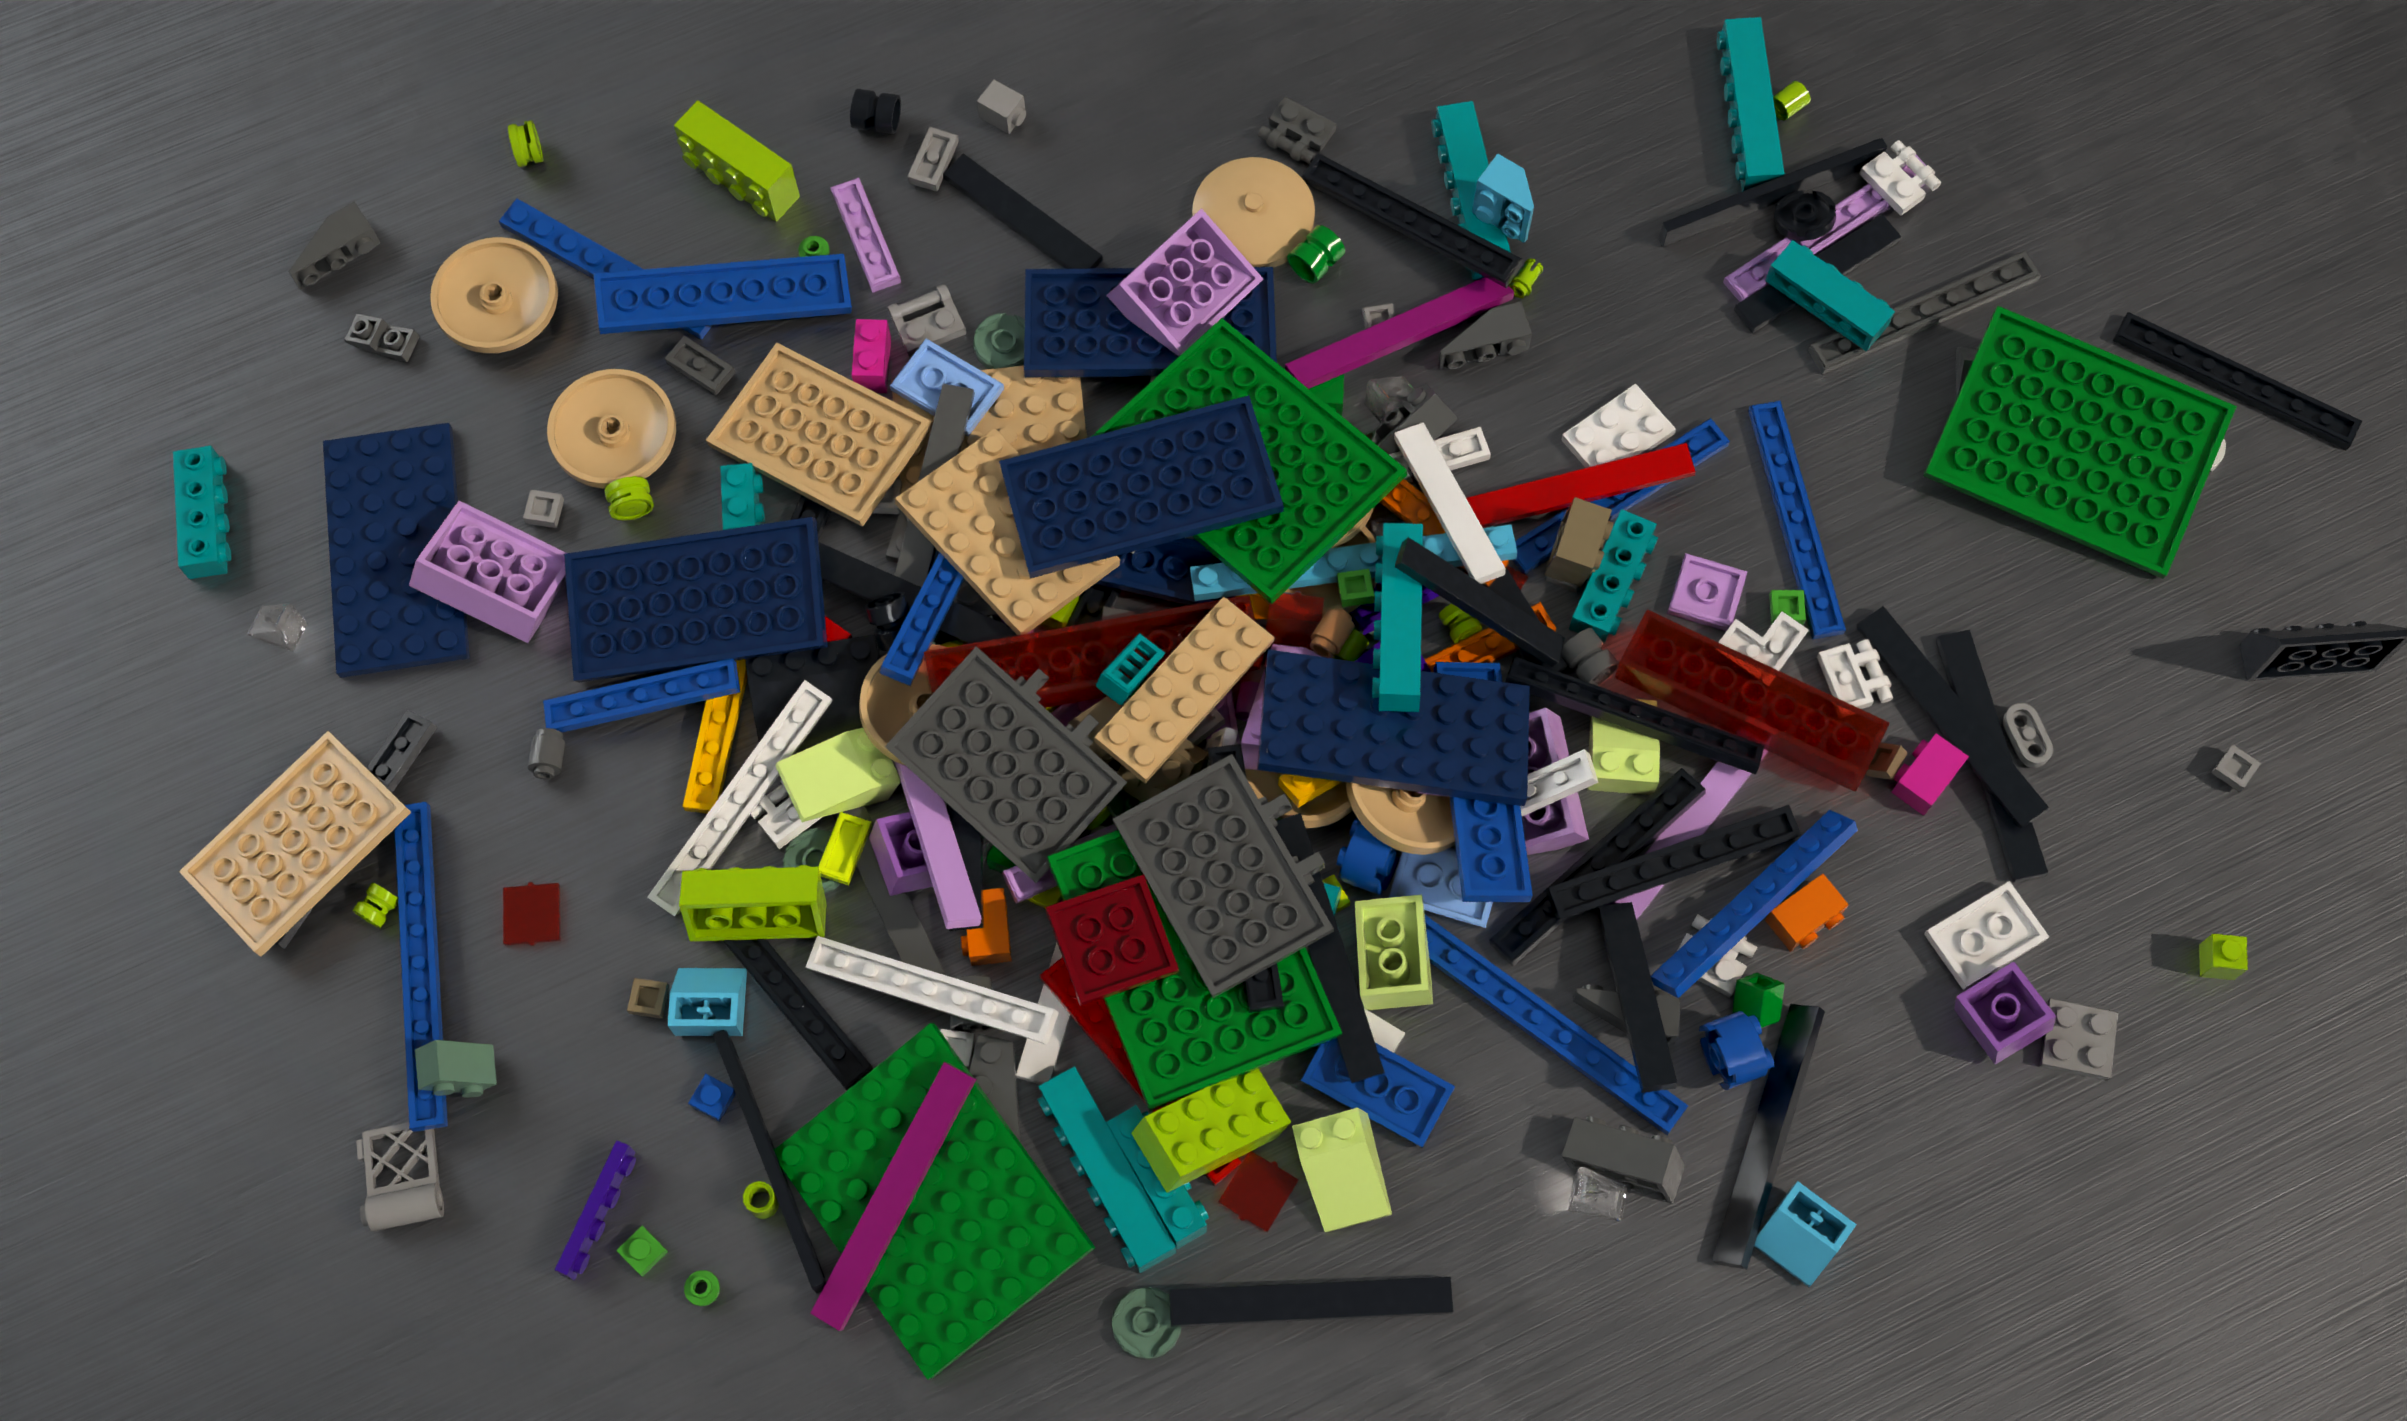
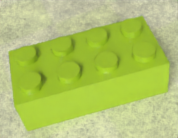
M699 100L673 125L678 138L677 143L680 145L683 153V160L691 168L696 169L698 167L704 171L714 184L719 185L721 183L727 187L737 200L743 201L744 199L750 203L760 216H768L777 222L800 197L792 164Z
M799 865L787 868L766 866L756 869L732 867L724 870L699 868L693 871H682L679 907L690 942L825 937L827 902L819 867Z
M1256 1069L1239 1077L1205 1087L1144 1116L1131 1134L1166 1193L1277 1139L1290 1125L1291 1120L1260 1070Z

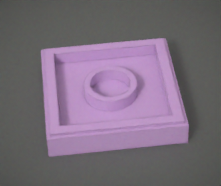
M1685 553L1667 614L1727 631L1733 623L1747 571Z

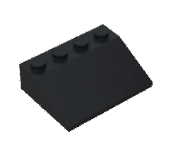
M2357 621L2347 626L2338 627L2327 623L2310 629H2302L2301 626H2290L2282 631H2270L2269 628L2255 629L2240 644L2247 681L2376 672L2407 643V628L2385 624H2367L2365 621Z
M867 635L827 642L828 647L745 658L758 742L767 733L804 680L832 698L833 701L794 754L846 731L863 728L859 714L861 688L867 673L881 658L875 636Z

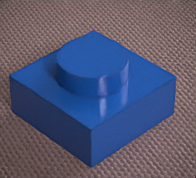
M705 1073L688 1104L692 1108L720 1122L736 1093L733 1087Z

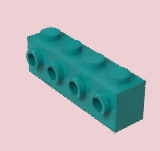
M1794 240L1790 242L1770 265L1765 279L1767 283L1866 352L1889 326L1895 313L1887 302L1874 297L1864 290L1860 283L1851 281L1841 274L1834 265L1825 263L1815 256L1808 247L1799 245Z
M211 445L173 451L178 567L189 579L227 574V561H231V550L226 542V532H229L230 524L227 514L224 513V504L228 503V493L223 484L222 476L227 473L223 456L217 454Z
M753 463L720 466L723 530L760 525V522L765 521L763 503H759V493H763L762 475L756 474Z
M1623 509L1620 510L1610 536L1602 550L1604 555L1600 567L1595 572H1592L1573 614L1569 630L1579 633L1587 628H1592L1603 644H1605L1609 634L1616 635L1623 619L1617 615L1621 607L1628 608L1635 592L1629 588L1633 580L1640 581L1647 565L1641 561L1645 553L1652 554L1659 538L1653 535L1657 523Z
M1135 1105L1106 1123L1164 1224L1176 1249H1179L1207 1232L1205 1221L1209 1219V1215L1200 1200L1193 1202L1187 1192L1192 1188L1189 1182L1166 1193L1131 1134L1144 1116L1149 1115L1148 1111L1141 1113L1138 1106Z

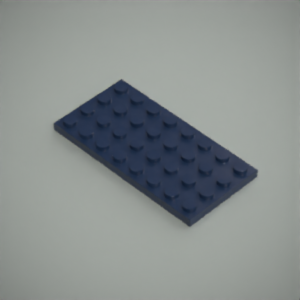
M1254 267L1263 280L1229 311L1223 319L1277 363L1273 267ZM1135 268L1025 269V378L1158 376L1179 356L1128 320L1107 297V294Z
M1249 395L999 461L1030 579L1284 512L1283 502Z
M450 423L323 441L336 674L340 678L470 659L466 613L409 586L416 559L458 502L453 432Z
M814 517L564 554L573 680L578 683L699 666L727 659L742 660L745 658L828 647L817 521Z
M1276 650L1267 651L1257 770L1525 806L1528 790L1530 686L1421 671L1419 712L1379 711V698H1372L1373 677L1379 678L1380 669H1373V664Z

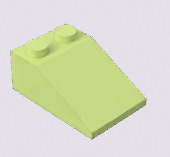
M1636 699L1657 707L1656 700ZM1590 716L1589 753L1599 783L1587 787V790L1652 795L1659 784V740Z
M864 728L846 731L785 758L775 765L801 822L886 801L901 782L892 760L873 745L866 735Z
M1422 894L1355 901L1359 986L1364 1008L1366 1010H1378L1433 1004L1431 968Z
M1354 1108L1292 1126L1299 1159L1326 1233L1392 1215L1368 1113L1359 1108Z

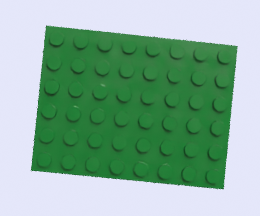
M1997 306L1923 476L2164 579L2170 570L2237 406Z
M1221 318L1092 436L1249 395L1283 502L1284 512L1193 535L1192 537L1270 604H1273L1407 476V469Z
M1118 830L1047 856V862L1063 901L1143 875ZM1148 885L1179 972L1103 999L1149 1112L1178 1101L1205 1087L1239 1077L1342 1035L1340 1026L1306 947L1277 963L1284 1003L1283 1009L1249 1013L1244 981L1212 998Z
M934 1023L928 1024L774 1150L780 1166L841 1254L943 1063L947 1062L971 1075ZM977 1082L972 1087L865 1289L927 1380L937 1376L1096 1248Z

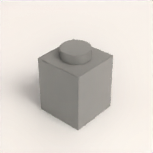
M994 79L977 100L979 118L1007 134H1010L1015 126H1020L1026 117L1024 96Z

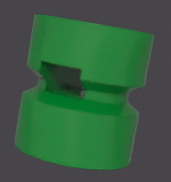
M1317 225L1306 236V240L1300 242L1287 255V260L1293 271L1300 278L1310 284H1315L1327 273L1328 266L1332 267L1345 254V247L1333 231L1323 225Z

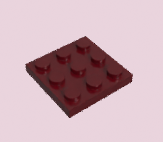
M1144 874L1046 907L1048 919L1080 1006L1179 972Z

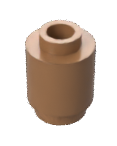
M1339 608L1327 610L1311 635L1310 648L1321 657L1332 658L1334 654H1339L1355 628L1354 623L1351 621V615Z

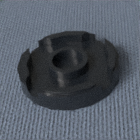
M1804 190L1795 191L1785 195L1777 202L1775 207V228L1781 235L1792 240L1807 241L1822 237L1833 228L1836 222L1835 203L1829 196L1819 191L1812 190V194H1804Z

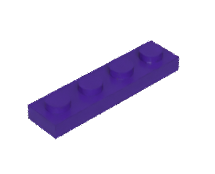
M616 1140L554 1269L568 1279L575 1281L577 1275L585 1271L590 1259V1255L587 1253L593 1241L597 1242L604 1231L605 1222L603 1220L609 1208L613 1209L617 1204L621 1190L618 1188L624 1176L628 1177L636 1162L634 1157L635 1151L629 1145Z

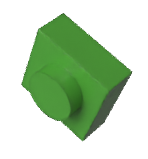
M1369 569L1337 573V584L1342 607L1374 603L1375 595Z
M1771 590L1769 594L1771 625L1781 612L1804 625L1806 621L1804 590Z
M643 1225L616 1250L642 1277L668 1253Z

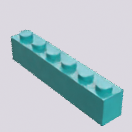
M1761 17L1725 19L1722 31L1717 33V48L1722 50L1723 53L1720 62L1721 75L1726 76L1727 81L1724 86V98L1726 102L1730 101L1731 108L1728 111L1729 128L1734 129L1732 152L1737 154L1738 157L1735 174L1736 179L1741 180L1742 191L1785 175Z
M1473 101L1437 106L1436 119L1431 120L1432 133L1434 138L1439 137L1438 157L1440 164L1445 163L1447 171L1444 172L1446 189H1451L1453 198L1450 199L1452 215L1458 216L1459 224L1457 225L1511 252L1507 236L1502 230L1490 223L1487 224L1480 221L1472 213L1477 180L1489 166ZM1471 270L1473 280L1484 278V276Z
M1383 523V536H1376V555H1382V563H1376L1375 583H1382L1381 592L1375 591L1374 611H1381V620H1374V640H1380V649L1374 648L1373 669H1380L1379 678L1373 677L1372 698H1379V711L1419 712L1422 584L1395 568V563L1401 543L1408 537L1423 546V524Z
M1074 1066L1039 1085L1041 1097L1037 1098V1102L1046 1117L1052 1114L1058 1126L1053 1128L1062 1147L1067 1144L1070 1146L1074 1154L1070 1161L1078 1176L1080 1177L1085 1174L1091 1184L1086 1190L1095 1207L1102 1204L1108 1216L1103 1221L1111 1236L1119 1235L1125 1247L1120 1249V1252L1129 1268L1136 1266L1139 1273H1142L1177 1253L1174 1242L1076 1067Z

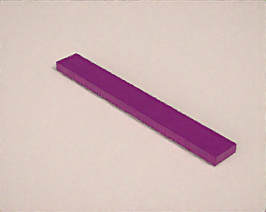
M1484 277L1285 364V370L1310 389L1488 311L1491 308L1513 300L1514 291L1510 286L1505 288Z
M947 1062L943 1063L810 1314L838 1331L844 1330L974 1086L976 1078Z

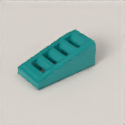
M1139 633L1102 672L1096 687L1117 704L1123 705L1164 657L1165 652ZM1135 649H1138L1150 660H1145L1143 657H1141L1139 654L1135 652ZM1127 659L1131 660L1134 664L1140 667L1141 670H1139L1137 667H1135L1133 664L1127 661ZM1120 668L1123 672H1125L1127 675H1129V676H1130L1131 678H1133V679H1132V680L1129 679L1127 676H1125V675H1124L1122 672H1120L1118 669Z

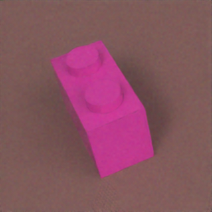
M856 319L851 376L854 382L875 393H887L891 334L887 320Z
M1937 733L1929 742L1923 739L1911 754L1916 760L1911 766L1904 763L1893 779L1898 783L1891 793L1923 816L1969 758L1968 755Z

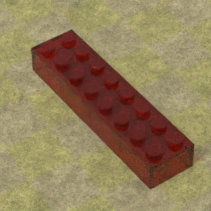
M1648 609L1626 648L1615 674V679L1729 733L1762 744L1765 750L1854 792L1857 791L1890 724V722Z

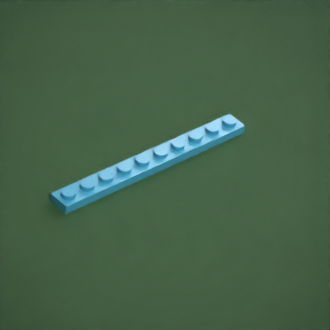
M1512 524L1483 528L1501 561L1517 559V548ZM1446 533L1423 536V547L1454 567L1464 566ZM1376 542L1330 548L1288 589L1337 583V573L1369 569L1371 578H1375L1376 563H1382V555H1376ZM1224 563L1190 567L1195 601L1258 593Z

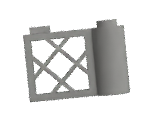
M409 1122L362 1132L363 1139L356 1140L359 1162H365L367 1198L365 1199V1205L360 1206V1217L363 1226H369L372 1232L444 1216V1200L439 1185L434 1129L425 1130L426 1139L417 1150L404 1143L413 1132L409 1129ZM388 1137L394 1143L381 1158L373 1152V1140ZM400 1147L413 1154L401 1170L389 1163ZM426 1150H427V1157H425V1156L423 1155ZM374 1159L378 1161L376 1166L374 1165ZM420 1159L428 1164L429 1177L414 1180L407 1174ZM385 1166L397 1174L388 1186L376 1188V1177Z

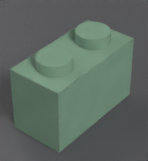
M434 1040L415 1049L418 1090L433 1091V1094L437 1096L456 1092L462 1093V1097L472 1098L483 1095V1090L497 1085L494 1050L491 1044Z

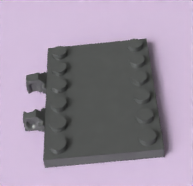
M976 646L885 747L1029 878L1037 883L1050 869L1047 856L1068 849L1127 782L1089 748L1094 741L1088 735L1099 724L1093 716L1088 714L1076 728L1070 724L1065 727L1039 703L1041 698L1036 693L1049 679L1041 669L1038 668L1028 681L1020 676L1015 682Z
M1232 754L1113 818V823L1142 874H1144L1148 885L1212 998L1334 932V928L1309 887L1314 882L1312 875L1325 868L1323 858L1319 852L1302 861H1299L1297 856H1291L1275 828L1278 826L1275 819L1292 809L1285 793L1268 802L1266 796L1258 799Z

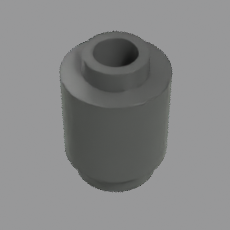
M541 728L532 737L528 770L536 778L548 780L561 773L565 749L562 732L551 728Z

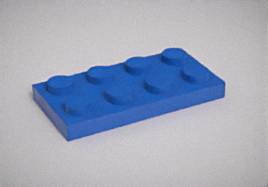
M1335 1038L1320 1044L1301 1081L1351 1109L1359 1108L1368 1113L1369 1119L1423 1148L1455 1086L1377 1043L1375 1044L1385 1074L1352 1084L1338 1039Z

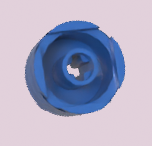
M1355 818L1349 835L1352 837L1348 847L1343 846L1337 858L1336 865L1341 866L1338 877L1342 882L1377 895H1382L1381 889L1386 890L1389 886L1400 858L1396 857V849L1374 837L1361 824L1359 819Z
M1737 1011L1699 1027V1031H1705L1706 1036L1700 1039L1705 1060L1713 1076L1720 1074L1724 1081L1718 1084L1724 1090H1729L1766 1076L1768 1069L1774 1067L1773 1057L1768 1048L1763 1047L1759 1037L1762 1034V1028L1755 1015L1748 1017L1744 1012Z

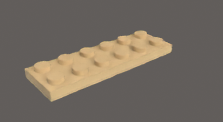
M1223 597L1094 737V742L1146 784L1270 647L1275 637Z

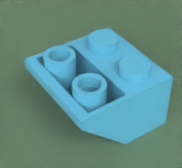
M1497 154L1477 180L1472 213L1480 221L1487 224L1490 223L1501 229L1507 237L1518 239L1525 243L1528 239L1534 210L1525 170Z
M678 968L669 998L667 1026L675 1036H713V1034L725 1030L730 1036H743L747 969Z
M1797 1181L1758 1233L1754 1247L1806 1286L1810 1287L1839 1251L1857 1224Z

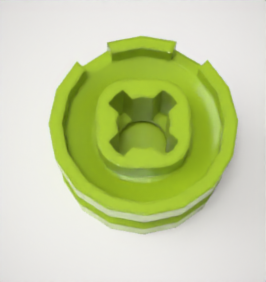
M533 120L524 121V125L517 126L516 123L508 125L509 139L518 167L527 166V163L532 161L536 164L542 163L544 161L542 148Z
M632 476L617 479L606 486L604 490L606 500L611 504L608 506L610 516L616 520L625 521L641 518L650 513L654 508L653 499L649 494V483L643 477Z

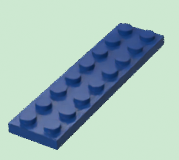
M844 254L593 273L600 334L850 314L852 312Z
M1436 662L1433 668L1434 673L1503 682L1500 663ZM1449 796L1462 901L1530 902L1533 893L1520 806Z

